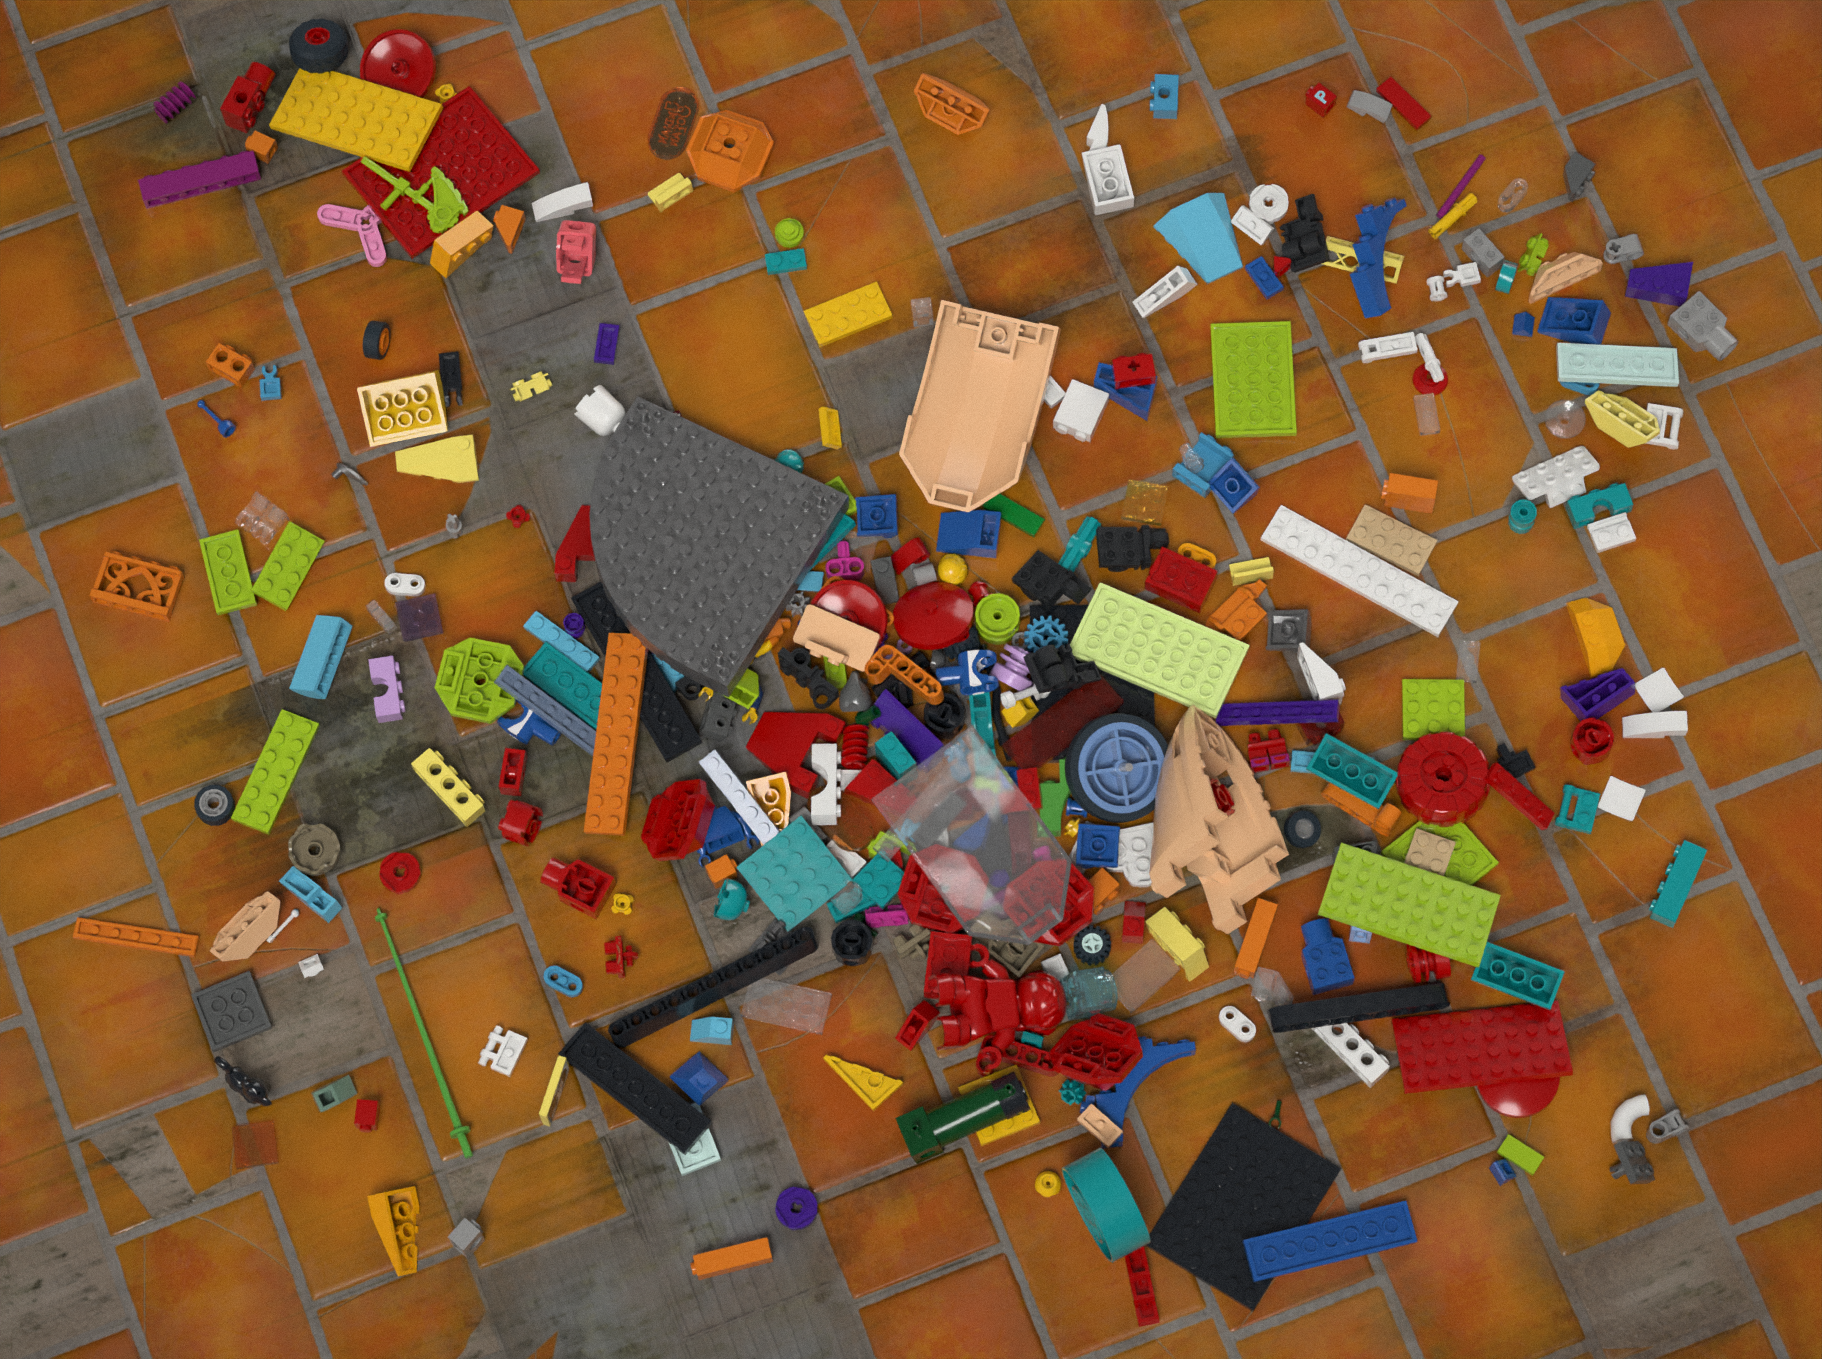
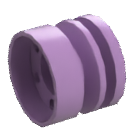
M1005 644L1004 649L1011 652V654L1007 656L1000 653V656L1007 662L1005 665L995 663L990 675L997 677L998 680L1018 691L1030 688L1033 682L1026 677L1030 672L1024 660V656L1029 654V652L1018 646Z

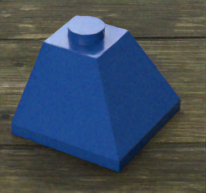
M700 1051L670 1075V1078L699 1106L729 1081Z

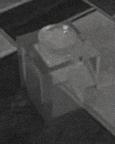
M931 298L912 299L911 311L914 327L933 325Z

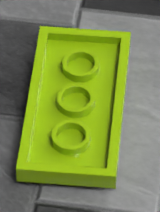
M289 521L250 592L286 611L325 541Z
M239 530L199 539L217 615L257 606L255 594L250 592L253 586Z

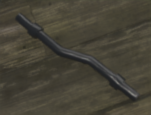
M982 644L980 650H988L987 644ZM994 664L990 665L987 668H984V670L987 671L988 676H991L990 672ZM998 685L997 689L993 690L992 717L999 736L997 739L999 746L1003 749L1006 762L1014 760L1010 747V737L1006 735L1000 716L1001 689L1000 685Z

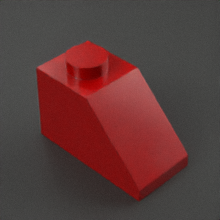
M1125 901L1122 942L1143 944L1145 902Z
M922 1001L912 1009L895 1039L912 1051L932 1028L940 1012L927 1001Z

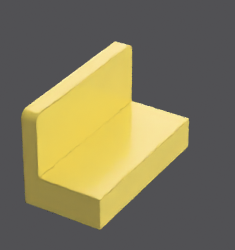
M677 173L648 192V196L658 210L662 212L693 192V187L688 177L684 179L681 173Z
M1269 557L1229 564L1233 586L1256 582L1259 579H1273L1274 570L1271 567Z

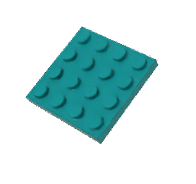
M802 815L736 867L775 917L786 925L784 928L787 932L791 931L853 881Z

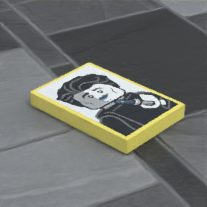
M559 1056L557 1058L539 1112L543 1125L549 1127L551 1126L570 1069L566 1057Z

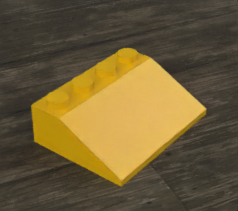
M439 370L362 385L357 388L370 447L448 431L444 393Z

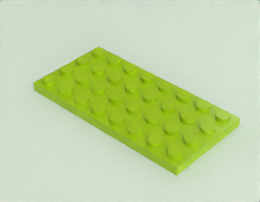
M1341 843L1318 915L1479 968L1501 895Z

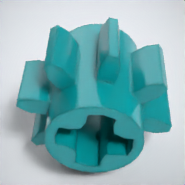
M1066 1079L1059 1090L1062 1100L1069 1105H1072L1074 1102L1079 1105L1087 1094L1084 1091V1084L1075 1080L1070 1082Z

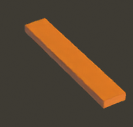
M77 917L73 938L78 940L189 957L196 956L199 936L79 917Z

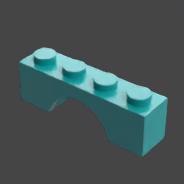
M989 692L969 695L976 776H981L982 774H984V777L997 776Z

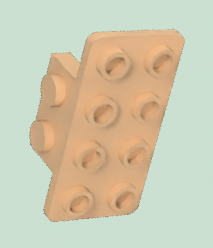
M811 604L806 606L793 637L794 642L810 649L809 654L821 658L823 655L828 657V662L839 666L842 663L860 671H865V664L873 656L880 640L878 633Z

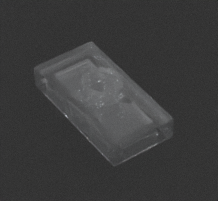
M1460 640L1456 680L1476 683L1480 642Z

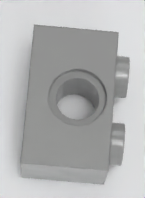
M1477 229L1463 240L1462 250L1473 262L1477 263V267L1487 278L1502 267L1505 257L1480 229Z
M466 1218L448 1236L452 1246L467 1259L485 1241L481 1226L473 1219L469 1222Z

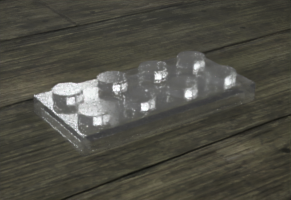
M762 978L748 985L741 1017L822 1035L832 993Z

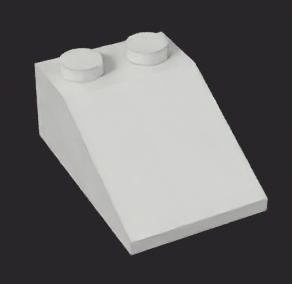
M1121 145L1082 152L1094 214L1100 215L1134 207V195Z
M1303 642L1299 643L1297 658L1313 700H1338L1341 705L1344 690H1346L1343 679H1339L1337 673Z

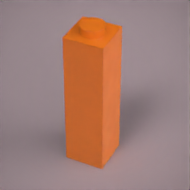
M1258 898L1234 967V972L1239 977L1249 979V977L1254 978L1277 912L1278 904Z
M766 1237L693 1255L694 1262H691L690 1265L693 1275L697 1274L698 1280L771 1263L773 1259Z

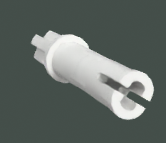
M1423 333L1417 334L1415 341L1425 361V369L1430 371L1434 382L1442 381L1444 376L1440 369L1441 363L1436 358L1427 335H1423Z

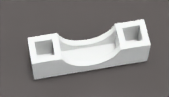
M812 744V771L821 775L827 781L825 789L818 795L811 797L812 825H837V817H841V805H837V799H841V787H837V781H841V769H837V764H841V751H837V744Z

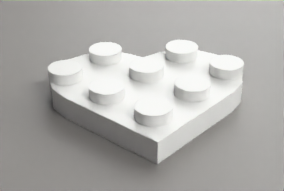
M1153 823L1120 829L1118 867H1104L1105 870L1109 872H1123L1126 880L1133 887L1151 886L1149 870Z

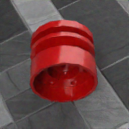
M1406 944L1407 967L1415 984L1421 982V973L1424 981L1428 982L1430 971L1433 972L1436 980L1451 977L1450 959L1448 957Z

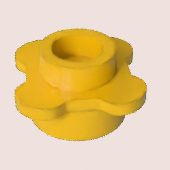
M452 84L442 85L435 91L436 96L440 98L441 104L457 94L454 92Z
M1072 818L1065 825L1066 831L1064 835L1069 834L1071 837H1074L1077 834L1078 824H1082L1079 822L1080 818L1075 820Z
M615 894L613 897L614 905L611 907L612 912H621L629 915L632 912L631 903L634 901L631 895Z

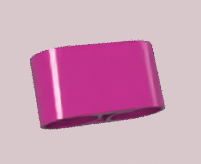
M847 541L839 542L837 544L838 559H832L826 564L827 579L839 576L844 580H861L865 573L863 561L857 557L850 558L849 543ZM854 566L860 568L858 572H852L850 569ZM833 568H838L840 570L836 574L830 572V570Z

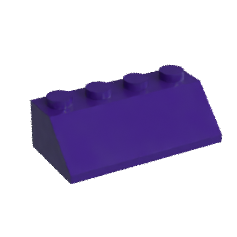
M885 689L874 704L880 709L881 716L871 721V725L876 729L880 728L884 732V736L892 731L916 762V768L919 771L923 769L928 773L944 758V744Z

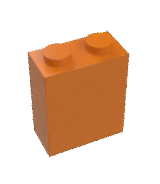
M1390 473L1389 479H1384L1381 499H1385L1384 506L1432 514L1438 481Z

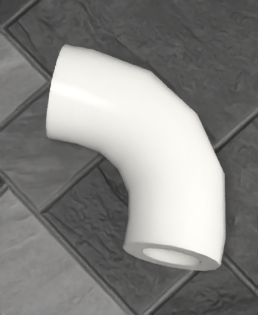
M1645 1094L1625 1100L1615 1110L1611 1120L1612 1143L1633 1139L1631 1133L1633 1122L1641 1116L1649 1115V1104Z

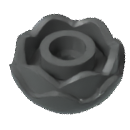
M937 649L932 651V662L930 663L929 673H933V675H936V668L944 667L945 654Z

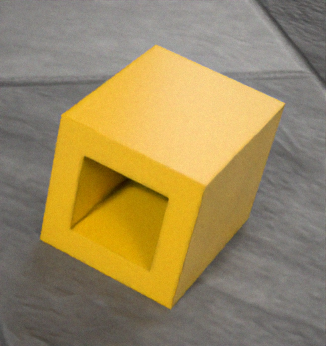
M1029 696L1016 701L1014 707L1004 708L1001 712L1005 716L1006 721L1014 728L1025 725L1039 710Z

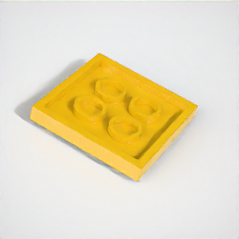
M1017 1064L958 1087L960 1095H964L991 1083L995 1079L1015 1072L1028 1096L1027 1101L1031 1110L976 1132L981 1146L1040 1124Z

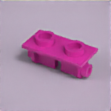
M902 904L889 905L886 912L880 907L865 909L866 924L870 928L908 924V917Z

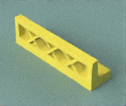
M1327 236V249L1336 252L1339 258L1322 264L1350 272L1355 271L1359 262L1354 266H1349L1344 260L1348 256H1353L1357 260L1352 245L1354 243ZM1384 251L1383 268L1387 266L1396 268L1394 277L1387 276L1384 273V281L1397 284L1404 260L1403 255Z

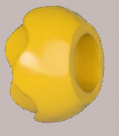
M1044 1171L1037 1176L1035 1189L1043 1197H1051L1059 1193L1061 1179L1052 1171Z

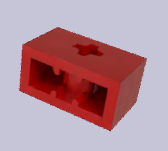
M1139 353L1132 357L1118 356L1112 359L1115 389L1155 384L1156 374L1152 354Z
M505 748L499 781L501 794L521 797L528 759L525 750Z

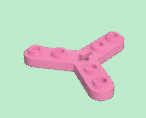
M330 204L322 205L318 209L317 216L323 225L359 232L367 261L371 266L380 267L384 265L387 255L378 229L381 221L368 205L363 210ZM363 219H364V220H368V219H369V223H370V224H369V225H367V224L362 225V224H363V223H362V220H363Z

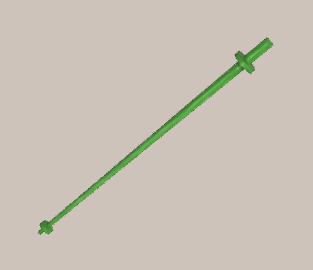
M377 908L378 915L375 916V921L381 922L455 1129L450 1132V1137L452 1139L458 1138L465 1159L471 1158L473 1154L466 1135L471 1131L470 1127H462L384 921L388 918L387 914L381 913V910Z

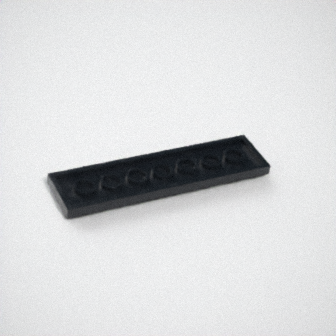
M586 1022L558 1053L559 1056L566 1057L571 1066L684 1155L689 1152L712 1125L711 1120Z

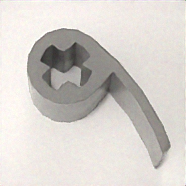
M929 559L920 564L913 563L910 565L917 586L937 580L934 567L929 562Z

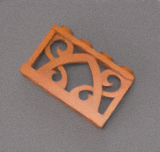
M116 551L111 553L105 552L98 576L89 596L93 603L170 622L172 610L184 580V575L175 566H169L168 568L161 566L160 563L155 561L144 562L136 556L129 558ZM114 564L122 566L120 571L114 569L115 575L118 576L116 578L111 577L108 572L109 567ZM143 575L149 582L152 590L143 591L135 599H132L130 590L124 582L133 577ZM167 577L173 580V585L169 589H159L168 584V582L162 583V578ZM105 578H107L111 583L104 591H101ZM119 586L125 590V594L122 596L117 595L121 591L118 588ZM147 595H153V596H154V597L148 596V597L150 598V601H149V602H144V601H143V598H144L145 596H147ZM161 595H169L165 607L162 606Z

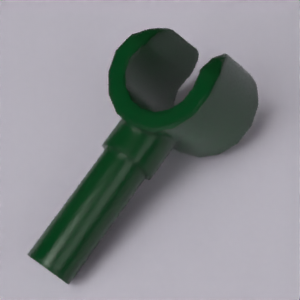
M856 913L853 920L864 923L866 917ZM865 924V926L868 927V929L871 931L872 935L876 937L878 933L872 928H870L867 924Z
M1282 1101L1276 1102L1275 1113L1269 1121L1270 1128L1273 1120L1279 1122L1278 1129L1281 1127L1279 1117Z

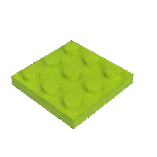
M1402 679L1403 740H1418L1423 735L1429 733L1437 734L1441 731L1452 732L1461 737L1465 736L1464 680Z

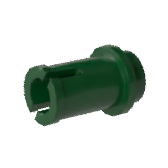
M873 705L864 712H858L855 721L859 725L868 726L871 721L881 716V711Z

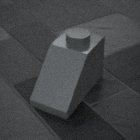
M891 557L871 560L876 593L880 596L884 605L897 603L899 596Z

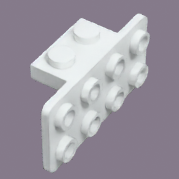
M1579 446L1512 476V481L1528 500H1533L1545 494L1546 503L1549 508L1568 501L1575 495L1586 493L1583 477L1598 471L1600 465L1584 446Z

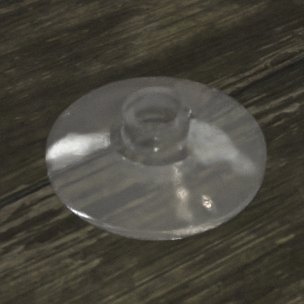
M1560 400L1553 403L1547 409L1545 424L1553 435L1559 438H1572L1583 430L1585 414L1582 408L1575 402ZM1561 420H1567L1568 424H1562Z

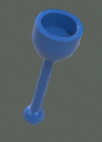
M203 400L197 402L199 408H203L219 423L218 431L223 437L227 438L234 433L236 426L231 421H221L205 405Z

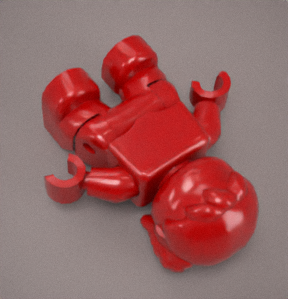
M974 944L969 947L971 951L979 952L981 958L979 962L972 961L968 966L971 968L982 967V972L989 979L984 980L973 976H961L956 973L934 974L929 977V981L937 980L939 1001L935 1004L936 1007L950 1005L951 1013L948 1016L937 1017V1021L941 1020L944 1030V1043L937 1047V1051L963 1047L986 1034L996 1033L990 1043L992 1046L985 1047L979 1051L981 1055L986 1052L992 1055V1064L986 1065L984 1069L989 1071L1000 1065L1002 1060L1001 1053L1014 1042L1016 1031L1035 1032L1045 1036L1055 1032L1057 1026L1065 1017L1067 999L1061 982L1053 975L1048 974V972L1039 969L1022 976L1018 980L1009 979L1008 972L1004 966L993 959L988 960V949L982 944Z

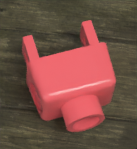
M564 220L561 222L557 233V272L562 274L561 282L581 284L583 276H590L593 271L596 258V226L594 223ZM577 260V261H580V262H579V263H572V262H570V261Z

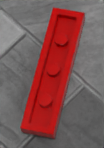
M1492 764L1484 780L1540 830H1546L1555 813L1500 764Z

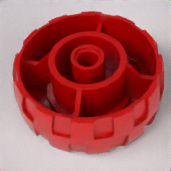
M1442 731L1437 734L1429 733L1419 737L1418 741L1410 744L1405 749L1397 765V794L1405 810L1408 813H1412L1417 817L1418 821L1424 824H1433L1439 827H1453L1454 824H1463L1472 819L1476 812L1482 809L1487 800L1490 785L1484 779L1489 771V763L1483 751L1476 747V743L1465 736L1461 737L1452 732Z

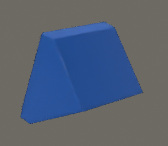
M1527 312L1516 314L1514 316L1512 334L1532 337L1535 318Z
M1506 1159L1495 1161L1489 1167L1500 1186L1516 1177Z

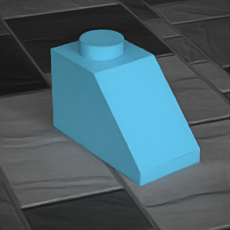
M707 1017L692 1020L690 1041L732 1045L733 1019Z

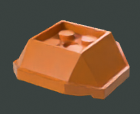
M724 110L700 117L686 153L699 181L735 193L742 189V187L760 179L774 147V141L763 122ZM733 144L734 147L727 148L726 145Z

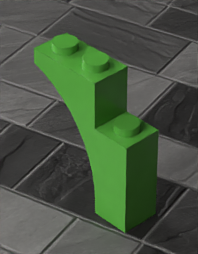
M1066 757L1059 759L1060 783L1055 781L1040 783L1043 809H1040V837H1061L1062 813L1071 795L1065 777Z

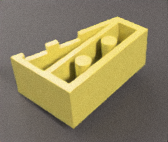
M1164 907L1145 921L1148 931L1162 949L1175 959L1173 961L1177 967L1179 965L1182 966L1185 970L1186 978L1190 982L1209 968L1203 950L1205 946L1199 938L1195 939L1192 936V932L1186 924L1182 925L1179 922L1180 919L1174 911L1169 912Z

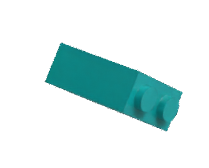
M892 731L875 742L876 759L900 784L905 787L917 778L916 762Z

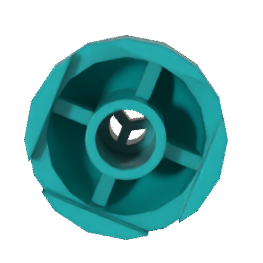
M729 878L724 880L717 897L719 898L718 905L715 904L713 917L729 921L737 919L742 912H747L750 901L747 900V891L741 883Z

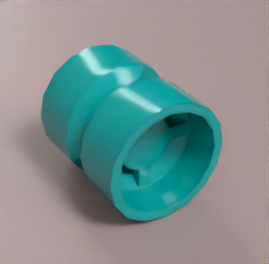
M1525 499L1518 500L1512 505L1508 518V525L1512 531L1518 534H1525L1533 528L1537 515L1535 505Z

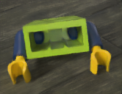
M747 668L729 696V699L747 709L750 708L749 712L742 716L743 722L748 719V716L750 717V725L758 718L755 711L759 709L763 690L759 684L757 673ZM704 687L698 694L700 697L703 692H706L708 694L706 701H708L713 696V690Z

